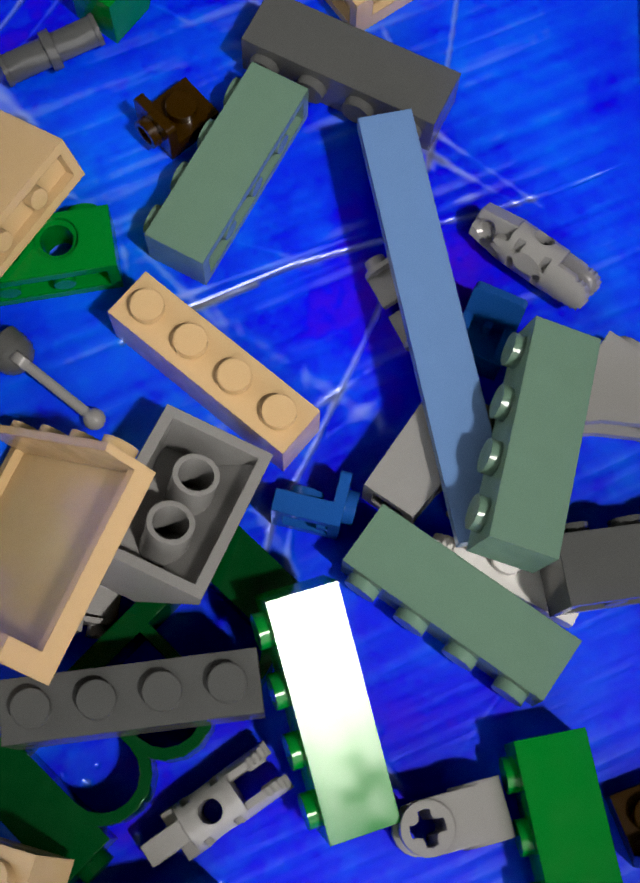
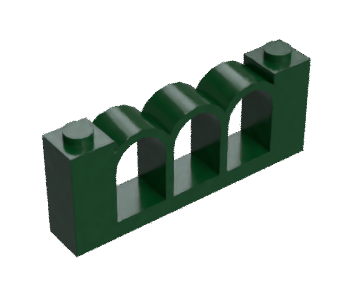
M238 526L209 587L251 626L250 614L259 612L254 595L295 584L298 581ZM135 602L67 671L123 664L146 640L165 659L182 657L156 631L181 604ZM269 649L262 650L259 661L262 687L266 682V674L273 671ZM216 725L197 727L192 736L179 745L167 748L152 746L140 735L120 737L136 756L140 776L137 789L129 802L115 811L106 813L97 812L86 805L35 753L39 748L14 750L1 747L0 737V821L22 844L74 859L68 883H76L79 879L84 883H91L114 858L107 849L118 837L107 826L131 821L145 811L154 797L159 777L156 761L174 763L190 759L205 748L215 732Z

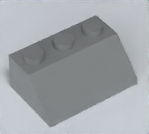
M167 404L136 460L155 471L156 474L100 585L134 602L199 605L274 454Z

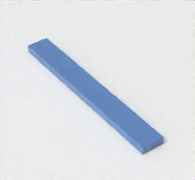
M412 109L360 117L357 119V131L456 548L468 545L471 530L465 528L467 509L472 498L479 493L483 474L477 471L478 458L487 439L492 437V429Z

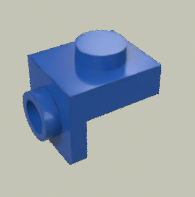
M483 281L476 283L463 317L477 373L494 381L501 367V355L505 343L511 333L517 331L528 302L523 298Z

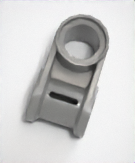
M499 775L446 789L447 792L411 801L398 809L401 819L400 823L391 826V836L396 847L406 855L423 858L438 857L462 849L463 851L477 849L516 837ZM417 812H419L422 820L432 819L435 824V831L427 834L426 840L428 845H426L423 838H412L410 834V826H414L419 822Z

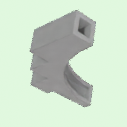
M609 331L600 344L583 437L595 436L640 442V342L628 336H618ZM422 402L364 483L361 496L363 500L378 510L382 504H385L412 524L433 499L443 491ZM485 404L489 417L490 405ZM489 417L491 429L493 432L495 419Z

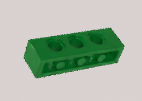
M81 203L69 207L67 211L53 213L0 278V306L124 287L116 232L108 204L97 206L91 203ZM57 245H72L71 249L63 255H49L50 251Z

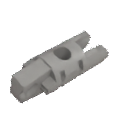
M491 202L481 209L470 227L469 235L499 262L570 309H581L589 301L588 298L600 288L602 283L600 281L601 276L593 268L588 267L587 263L576 257L569 249L527 220Z
M264 741L219 771L196 791L180 799L160 814L167 827L140 846L152 867L160 865L181 849L189 861L193 860L210 848L224 834L249 820L294 787L287 775L284 774L281 777H275L261 787L259 793L246 800L234 781L247 771L252 772L266 762V758L271 754V751ZM209 799L217 800L222 807V816L218 822L210 821L204 814V806Z

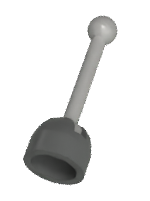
M9 326L0 333L1 373L15 376L26 371L80 414L88 429L99 430L105 425L106 416L102 410L98 408L90 409L33 363L35 350L32 342L26 335L14 326Z

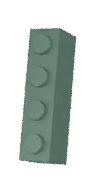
M251 62L242 78L235 77L231 81L224 96L223 109L216 120L210 118L204 124L197 140L198 149L189 163L183 161L177 167L171 180L170 194L162 206L156 204L151 209L145 220L143 233L151 258L207 285L308 117V88L254 62Z
M536 315L519 333L513 332L507 339L501 355V365L507 367L504 382L497 388L489 409V417L495 419L492 437L487 439L483 445L477 463V471L483 474L480 491L472 498L465 517V528L471 530L466 551L531 573H535L559 560L599 354L600 338Z
M385 504L381 505L342 560L340 571L348 576L344 583L353 592L372 603L376 597L380 598L396 610L392 617L401 626L419 637H422L425 631L445 644L441 652L448 659L467 671H472L474 666L485 672L494 679L491 684L492 689L519 707L522 706L524 701L534 706L545 699L582 642Z

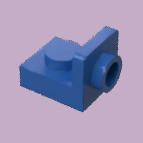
M341 471L334 502L324 500L322 492L306 486L293 485L290 491L276 488L270 510L271 524L337 540L341 523L353 525L361 492L350 490L353 473Z

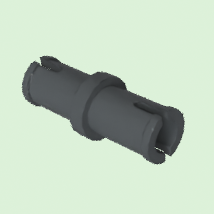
M89 13L85 17L50 33L46 28L38 31L39 38L4 54H0V67L10 87H13L15 84L52 67L55 72L65 68L63 62L98 46L106 45L92 13Z

